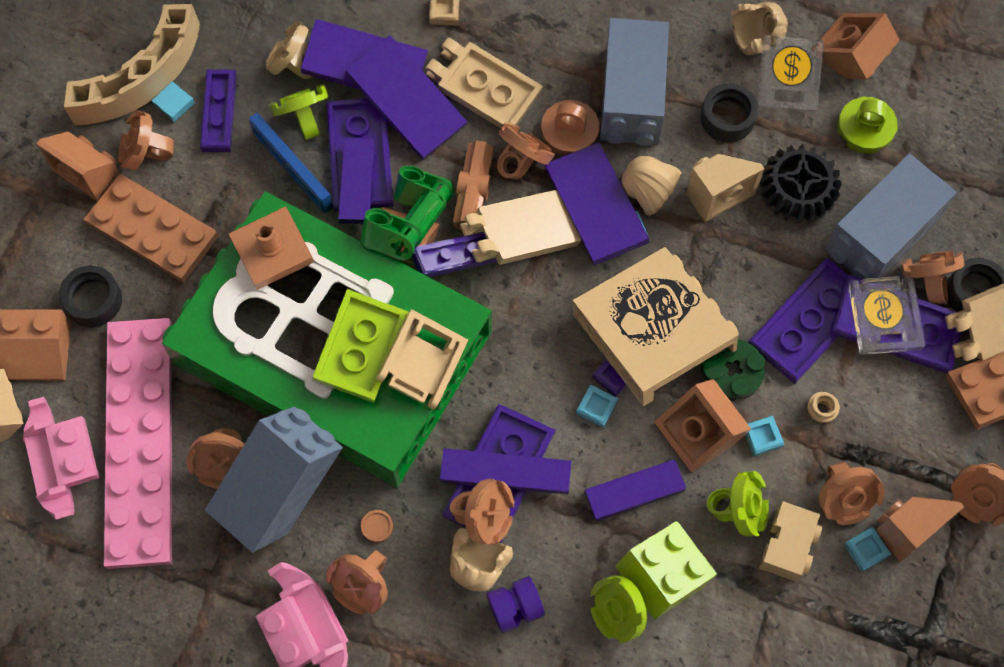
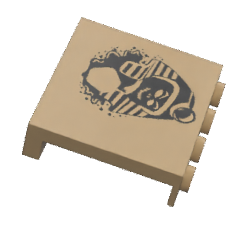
M666 247L573 300L574 317L642 406L654 400L655 390L728 347L732 353L737 350L739 332L734 323L730 320L726 321L721 315L717 303L712 298L708 299L702 292L699 281L694 276L690 277L687 274L680 258L677 255H672Z

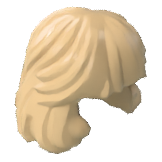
M763 2L756 5L738 4L737 9L731 12L734 39L739 49L745 55L761 54L784 40L788 22L787 17L778 4Z
M639 156L628 164L621 176V184L625 193L630 198L637 199L644 210V214L650 217L663 206L669 195L673 193L682 173L678 168L653 157Z
M460 528L453 540L449 567L451 577L459 585L470 591H487L492 588L505 566L511 561L513 557L512 547L502 543L485 545L474 542L468 535L467 529Z

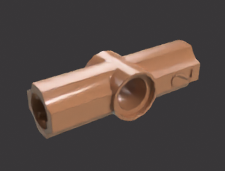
M476 140L475 142L468 143L464 169L459 174L456 192L458 199L453 217V227L462 231L460 224L467 223L464 217L468 214L476 213L477 209L482 207L484 202H487L493 146L484 141Z

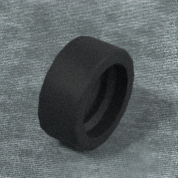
M735 83L720 84L713 87L705 96L700 113L701 124L706 133L714 139L723 142L739 141L753 130L759 112L758 101L753 93L744 86ZM730 100L736 102L746 111V119L738 125L721 123L712 114L713 105L720 101Z
M981 257L970 258L964 261L965 266L954 271L947 282L948 301L957 312L964 310L962 301L968 299L960 285L965 275H982L996 287L1004 284L1003 268L994 261Z
M94 265L82 266L70 272L62 281L59 290L60 303L67 315L78 325L86 327L102 326L111 321L119 312L123 302L122 290L113 275L103 267ZM94 281L104 283L109 290V295L101 307L88 312H83L76 308L73 298L75 292L82 285Z

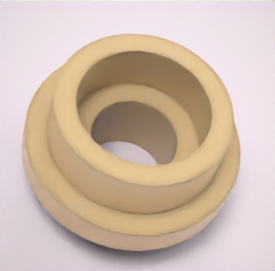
M818 392L808 401L807 410L815 421L829 423L837 417L840 406L838 400L832 394ZM818 405H825L828 408V412H820Z

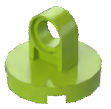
M325 85L317 86L318 92L316 93L314 90L306 89L281 98L280 106L276 102L270 103L269 107L272 115L278 116L294 111L305 140L320 136L309 105L328 97Z
M860 97L851 100L843 107L837 120V132L839 136L842 135L843 139L847 142L846 146L859 153L874 154L879 149L888 147L897 132V118L893 109L885 102L874 97Z
M756 471L740 472L734 478L732 488L717 489L710 494L707 500V508L711 514L719 521H734L737 530L744 537L760 536L758 532L765 531L767 526L769 500L762 499L760 488H766L761 474ZM722 499H730L727 509L716 511L717 504Z
M612 575L596 582L591 590V596L595 595V607L591 608V614L598 629L606 638L611 639L614 637L619 640L618 643L622 644L639 637L645 629L648 613L640 591L630 580L619 575Z

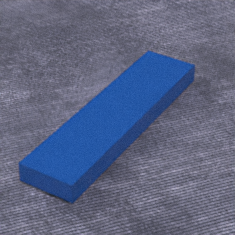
M258 113L252 115L249 118L252 133L322 212L327 213L331 210L333 204L329 192Z

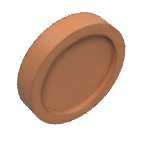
M382 510L368 512L361 521L362 534L368 541L374 543L387 540L393 532V521L390 515Z

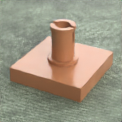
M286 207L229 233L257 290L314 263V259Z

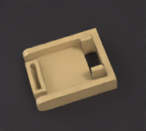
M411 309L407 313L376 376V380L383 382L387 374H390L391 377L387 386L422 404L425 402L427 395L432 396L428 407L434 410L440 402L468 339ZM421 328H424L447 342L444 349L441 350L418 338L416 335L420 332Z

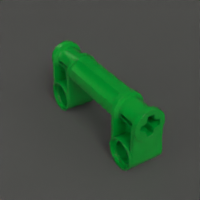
M415 166L401 167L397 177L394 199L403 205L412 206V209L405 218L390 214L379 208L366 211L360 236L361 244L368 249L387 254L397 260H408L413 255L415 247L422 242L439 215L444 211L446 202L453 198L455 194L453 184L446 178L425 172Z

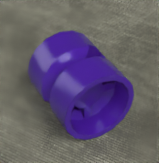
M530 576L512 582L510 589L502 586L486 593L489 606L502 634L519 627L521 620L529 623L545 616L541 599Z

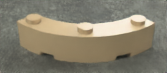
M192 4L163 5L158 26L153 33L154 39L146 50H140L133 58L124 63L120 71L107 77L100 75L85 80L67 81L64 108L74 126L105 122L133 112L154 99L176 79L188 62L198 38L200 23Z

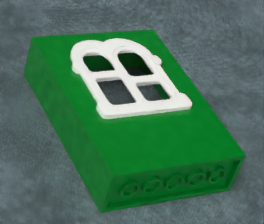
M265 191L260 199H256L252 203L248 217L243 224L237 225L235 230L286 207L314 259V263L308 266L322 275L308 299L304 303H297L271 289L268 285L257 290L231 240L227 248L221 249L216 256L215 265L210 273L204 274L200 279L198 290L193 298L186 300L183 304L178 320L174 325L171 324L164 332L162 345L174 365L266 416L274 415L294 406L305 411L311 421L321 429L331 433L334 440L343 447L338 456L398 489L492 333V310L384 253L364 247L359 240ZM334 283H341L362 295L408 312L412 309L468 339L440 402L434 410L428 407L432 396L427 395L425 402L422 404L387 386L391 377L390 374H387L381 383L374 403L312 380L315 370L278 351L275 348V344L294 318H299L330 334L334 322L319 315L317 308ZM249 298H260L280 308L278 317L262 339H256L243 332L235 323L234 314L237 307ZM421 328L420 332L416 335L418 338L441 350L444 349L447 342L424 328Z

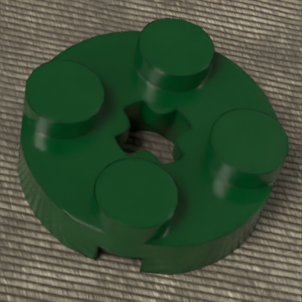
M738 339L735 352L732 353L728 347L703 361L701 370L705 381L714 379L728 399L735 401L744 397L748 398L759 389L765 375V359L753 345ZM733 363L738 365L741 374L728 375V368L725 365H732Z

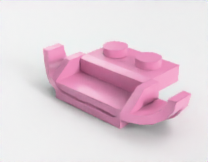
M44 397L28 401L30 414L24 427L23 441L26 445L37 493L36 498L55 520L72 516L75 511L70 487L99 478L86 421L80 416L55 424L51 409Z
M280 562L269 569L270 576L274 577L283 589L279 593L282 600L258 614L256 618L279 667H303L311 661L313 665L319 664L320 667H347L348 654L346 643L348 639L321 584L316 583L307 573L287 563Z

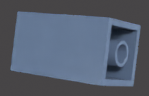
M610 18L605 56L600 140L612 144H620L622 142L637 143L640 146L659 144L665 112L669 22Z
M909 153L837 224L825 249L835 262L843 264L852 272L853 276L876 284L942 217L957 192Z
M295 406L258 421L205 511L253 553L289 533L343 447L334 440L331 433L318 427L310 420L309 415L305 411Z

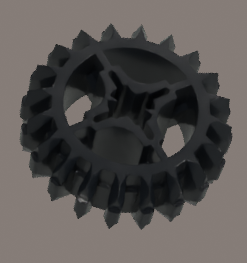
M803 144L799 146L798 150H795L790 145L787 147L786 152L779 149L775 156L768 158L767 165L763 166L764 171L759 182L760 186L763 187L761 197L767 198L766 207L775 206V215L781 212L785 213V221L794 216L797 224L802 221L803 217L810 223L814 220L815 215L820 219L824 217L826 211H831L835 205L834 202L838 201L840 196L839 190L842 186V181L838 180L840 170L833 169L835 166L834 160H825L826 152L820 155L816 154L815 146L810 151H806ZM796 168L792 172H785V174H779L786 169ZM822 193L817 198L805 200L806 196Z

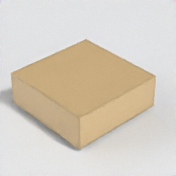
M430 0V25H458L459 0Z

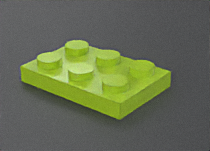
M347 289L312 380L374 403L382 383L376 380V376L408 311Z

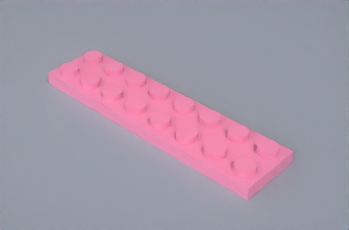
M170 318L107 322L104 567L106 569L172 564V360L162 345L164 332L172 324Z

